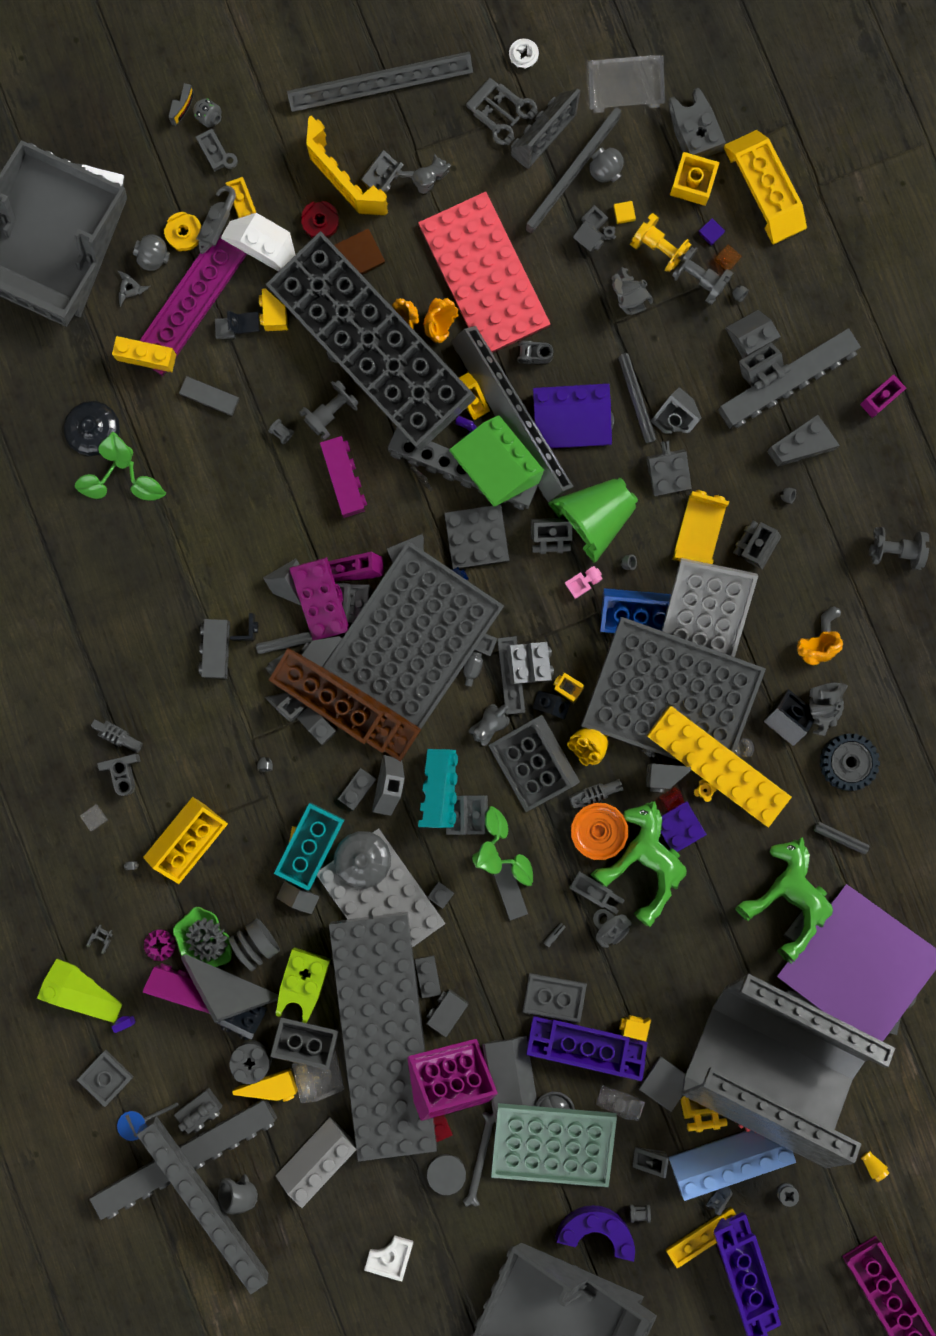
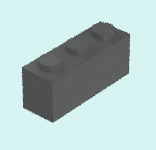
M204 619V624H201L203 643H200V654L203 655L202 662H199V673H202L201 677L227 679L230 621Z

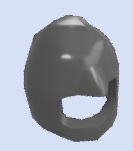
M243 1174L236 1183L230 1178L221 1179L218 1189V1203L223 1212L236 1215L255 1207L258 1201V1193L246 1174Z

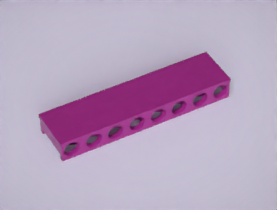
M876 1236L842 1255L889 1336H936L887 1251Z

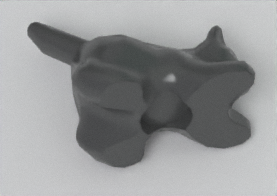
M434 154L433 162L430 166L419 168L415 171H397L396 174L400 177H410L418 188V192L427 194L432 190L436 182L435 180L443 179L449 173V168L452 165L450 163L446 164L445 160L438 158Z
M491 704L485 708L482 719L469 729V733L473 734L475 741H481V745L486 746L496 731L502 730L509 725L510 719L505 715L509 707L508 704L497 708L495 704Z

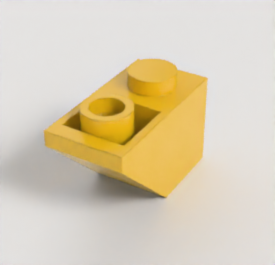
M266 288L262 289V295H259V305L263 307V314H260V325L264 326L265 331L288 330V315L285 305Z

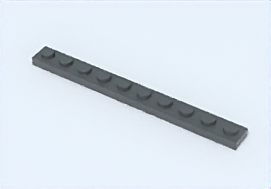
M464 52L289 90L287 94L291 111L473 73L470 52Z

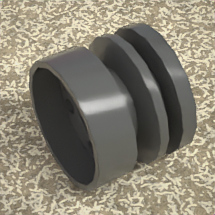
M258 918L245 926L248 935L240 930L237 932L238 938L235 935L229 938L235 955L251 971L257 968L256 963L258 965L263 964L260 954L270 959L280 951L274 937Z

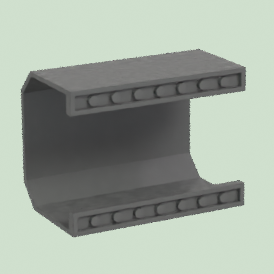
M747 974L727 985L712 1007L684 1076L682 1095L824 1168L854 1164L861 1143L836 1131V1124L852 1080L864 1062L871 1060L887 1068L890 1065L895 1048Z

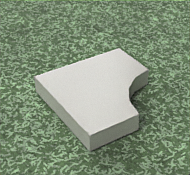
M394 1235L391 1243L385 1248L379 1250L370 1249L364 1271L402 1282L413 1241Z

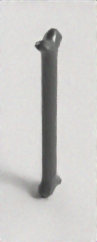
M482 1113L486 1123L469 1194L463 1199L465 1206L471 1204L474 1206L480 1205L476 1195L493 1123L495 1122L493 1113Z

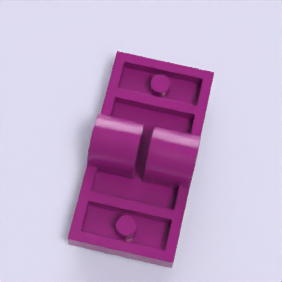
M327 557L290 567L289 569L312 639L318 640L346 633L349 630V624L342 606L343 594L340 586L335 584Z

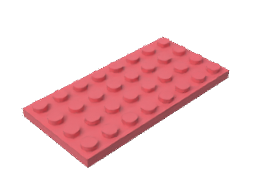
M483 192L418 222L467 327H477L492 353L550 327L551 324L487 192Z

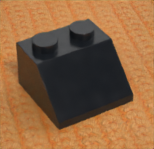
M788 689L768 713L764 722L769 728L782 736L785 741L794 746L808 733L815 719L811 715L809 705Z

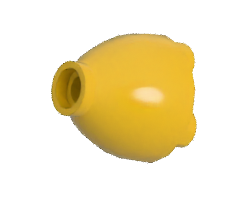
M583 728L570 737L567 745L579 757L581 764L585 766L589 764L597 765L606 754L608 736L594 729Z

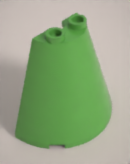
M618 478L553 499L548 504L559 518L563 515L567 518L586 543L583 550L595 563L636 509L635 503L638 502L635 494L628 491L624 480Z

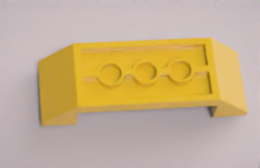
M310 116L308 118L306 143L310 160L359 214L386 215L388 213L386 194L381 189L378 190L374 185L363 194L358 185H353L350 182L349 175L344 170L342 172L339 170L333 157L329 158L325 154L324 147L327 143L324 125L319 119L315 120Z
M755 130L725 144L724 150L730 162L736 161L767 221L765 231L772 244L774 245L806 230L807 225L803 204L769 138Z

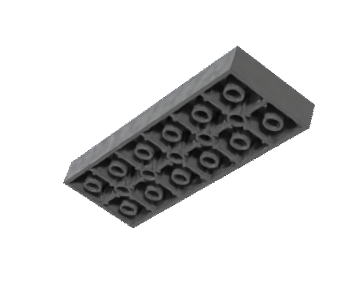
M321 231L266 284L420 451L476 399L472 391Z
M408 912L331 921L329 929L358 1161L436 1152L437 1141L434 1118L423 1121L419 1118L414 1104L407 1059L408 1056L426 1052Z

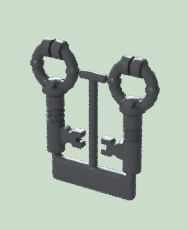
M489 78L466 103V107L474 113L473 115L492 130L493 139L501 145H509L515 139L514 131L511 127L515 125L520 117L523 119H533L538 113L534 100L519 98L503 84H498L492 78ZM497 87L499 95H496L494 100L500 103L505 97L510 99L515 104L516 112L519 116L514 119L487 97L494 88ZM486 100L510 119L512 123L509 126L507 124H496L490 120L488 114L493 109L489 105L482 112L479 109L476 110V108ZM524 103L532 105V109L527 114L520 110ZM501 129L509 131L504 140H500L497 136Z

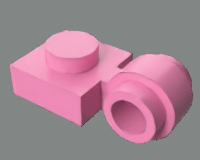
M593 566L585 572V578L580 572L565 582V585L575 599L591 589L588 583L592 582L595 585L603 579L601 577L602 573L598 568L596 569Z

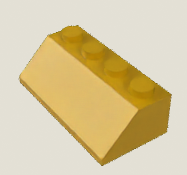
M192 797L143 858L154 870L180 884L228 823L205 804Z

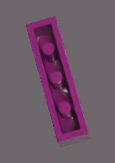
M342 436L320 442L343 518L365 512L364 506L367 505L364 494L360 495L358 488L362 487L359 477H354L353 470L356 467L353 458L349 459L347 452H350L348 441H343Z

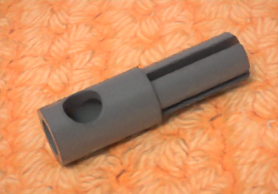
M560 923L543 943L550 947L566 928L565 925Z

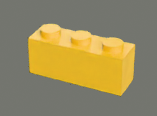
M116 336L112 352L117 361L171 373L173 372L177 355L173 348Z

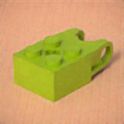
M295 947L292 949L280 986L276 1016L280 1017L287 1004L297 1003L303 1010L302 1023L308 1022L320 996L331 958ZM308 969V973H311V975L304 977L301 971Z

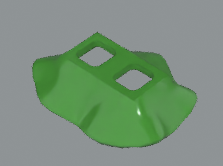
M194 907L176 923L173 928V934L181 956L186 954L200 960L199 954L194 956L195 951L189 950L191 944L186 943V941L190 938L186 936V933L189 932L188 928L197 920L201 921L203 918H206L207 922L213 919V924L216 925L219 921L215 914L201 907ZM224 932L222 933L223 936H227L224 942L228 945L224 948L225 952L216 960L207 961L205 958L200 961L214 967L228 963L231 960L232 947L229 942V935Z

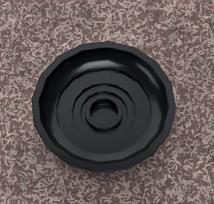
M97 401L83 402L75 406L67 415L64 424L65 438L70 447L79 454L87 456L101 455L98 450L100 443L111 432L116 433L118 436L120 432L119 419L115 412L106 404Z

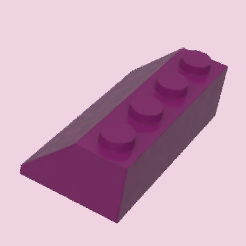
M163 963L153 968L143 993L209 1013L188 971L182 969L175 971L171 969L172 966Z

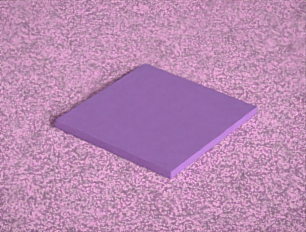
M846 884L831 904L833 913L826 919L824 927L816 925L817 932L811 938L805 950L799 954L795 962L792 964L787 963L777 977L821 1011L883 1042L935 972L936 948Z

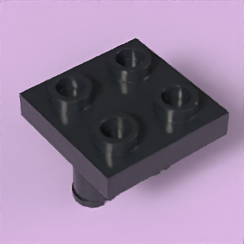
M261 1006L216 1023L221 1025L222 1030L226 1027V1032L234 1031L238 1033L241 1039L244 1036L243 1040H252L266 1014L267 1008Z

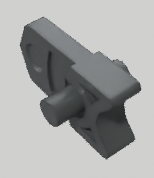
M730 1187L718 1189L706 1205L710 1209L714 1208L715 1213L719 1216L733 1194Z

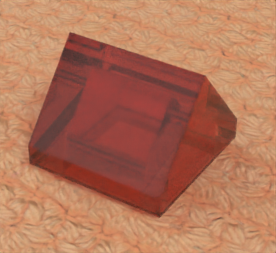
M676 787L659 796L667 811L684 803L682 794Z

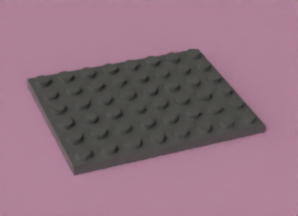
M408 541L323 668L368 694L421 729L504 605Z
M620 617L581 726L600 731L604 735L676 759L646 736L668 706L671 705L735 753L766 668Z

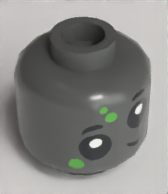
M204 98L197 101L194 105L195 119L206 127H213L221 121V108L210 99Z

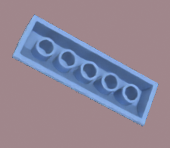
M752 1130L750 1132L743 1131L668 1157L684 1201L796 1163L793 1151Z

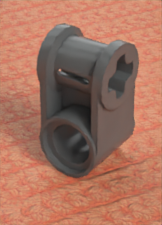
M518 342L520 351L517 362L523 364H548L552 361L553 347L549 343ZM547 350L550 355L543 357L540 355V352Z

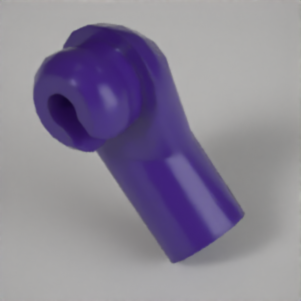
M458 416L455 424L466 428L469 431L468 434L477 428L471 420Z

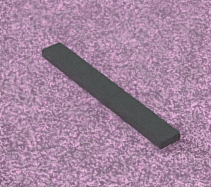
M615 107L527 222L526 230L529 233L535 231L619 121L621 110L618 107Z

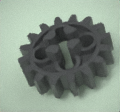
M203 918L201 921L197 920L188 928L189 932L186 933V936L190 938L186 941V943L191 944L189 950L195 951L194 956L199 954L200 960L205 958L207 961L216 960L225 952L224 948L228 945L224 942L227 936L222 934L225 930L219 929V923L214 925L213 919L208 922L206 918Z

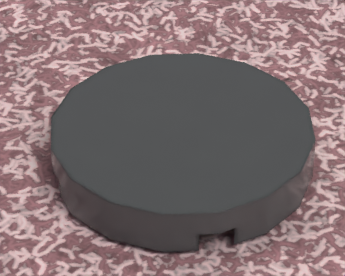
M442 1154L434 1158L427 1170V1180L430 1187L441 1195H451L458 1192L463 1187L466 1179V1170L462 1161L458 1157L449 1154Z

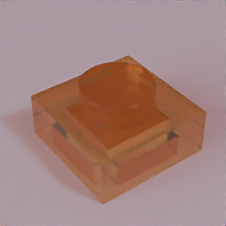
M728 244L715 258V261L725 270H731L742 256Z

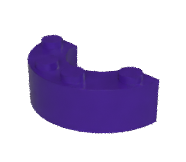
M594 1205L578 1208L568 1214L557 1229L555 1235L556 1242L576 1247L579 1240L586 1234L591 1232L602 1233L613 1242L612 1251L614 1257L634 1262L635 1246L629 1228L617 1213L608 1208Z

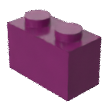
M892 375L860 405L873 418L907 388L895 375Z

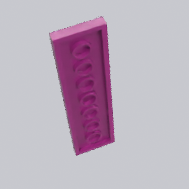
M220 235L216 246H212L204 254H199L140 341L173 348L177 357L247 256V253L221 239L222 235ZM153 369L162 376L166 373V371Z

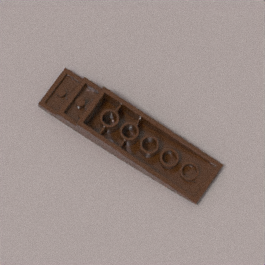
M289 648L269 681L363 744L368 743L381 753L385 751L400 762L422 730L368 694Z

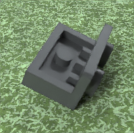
M382 150L360 181L368 189L374 185L378 190L381 189L386 193L391 187V181L399 177L396 172L402 171L401 168L404 164L401 162L397 163L388 153Z

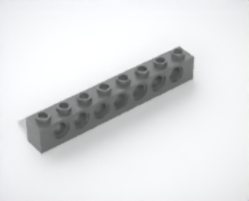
M396 428L388 446V451L392 457L400 460L401 458L407 459L408 463L413 466L426 467L425 470L430 473L436 474L438 472L443 474V477L447 480L454 481L455 479L460 481L464 487L479 489L467 473L459 474L457 472V468L461 465L450 453L449 448L431 441L420 451L399 428ZM407 445L415 447L414 451L410 453L406 452L404 448ZM430 452L432 457L429 460H425L422 458V454ZM442 459H447L450 464L447 467H442L439 462ZM538 485L507 501L514 503L513 506L520 510H524V508L529 509Z

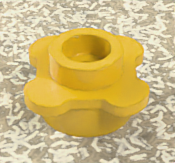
M702 779L699 781L698 788L694 790V795L702 797L705 802H709L717 789Z

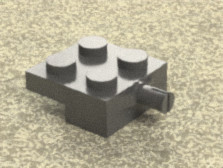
M662 441L663 453L646 457L653 495L658 496L692 489L687 452L684 449L671 452L669 441Z

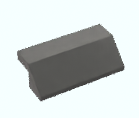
M521 1035L508 1040H494L482 1044L484 1058L498 1093L491 1100L495 1123L498 1103L535 1106L537 1102L530 1056L526 1055L527 1036Z

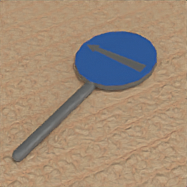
M179 1104L170 1105L145 1118L136 1111L125 1112L118 1120V1132L126 1140H138L137 1132L141 1125L154 1116L178 1107Z

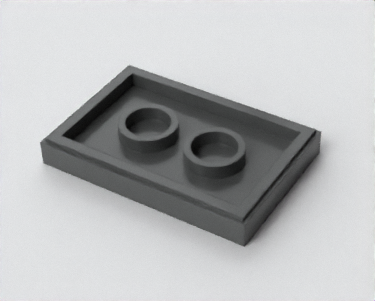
M529 973L523 1012L580 1023L587 983Z

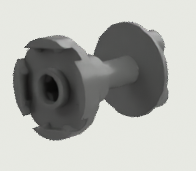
M692 247L682 259L685 261L684 264L681 263L672 276L676 281L685 270L700 280L699 285L710 292L705 301L712 305L734 273L726 269L723 275L720 276L710 268L707 271L691 261L698 249L697 247Z
M340 381L336 383L330 382L338 394L326 406L321 404L312 413L305 407L298 412L302 417L305 415L304 421L318 436L322 434L321 438L324 441L330 436L325 427L335 418L333 414L340 407L347 403L355 411L358 410L357 405L359 402L352 395L348 396L344 392L346 388Z
M875 527L873 532L874 544H871L869 548V555L872 556L873 564L878 565L883 553L886 552L898 554L899 558L910 559L911 568L914 570H922L921 567H925L929 554L926 542H930L927 532L919 531L913 540L901 539L899 543L885 541L884 527Z

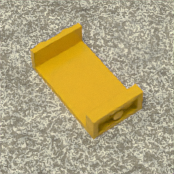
M701 490L692 491L688 499L672 560L680 562V559L684 558L713 564L714 560L712 557L725 509L729 505V501H726L724 497L714 495V497L708 496L706 492Z

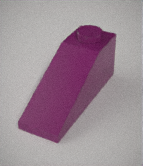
M372 551L328 561L334 581L363 580L384 576L383 557Z

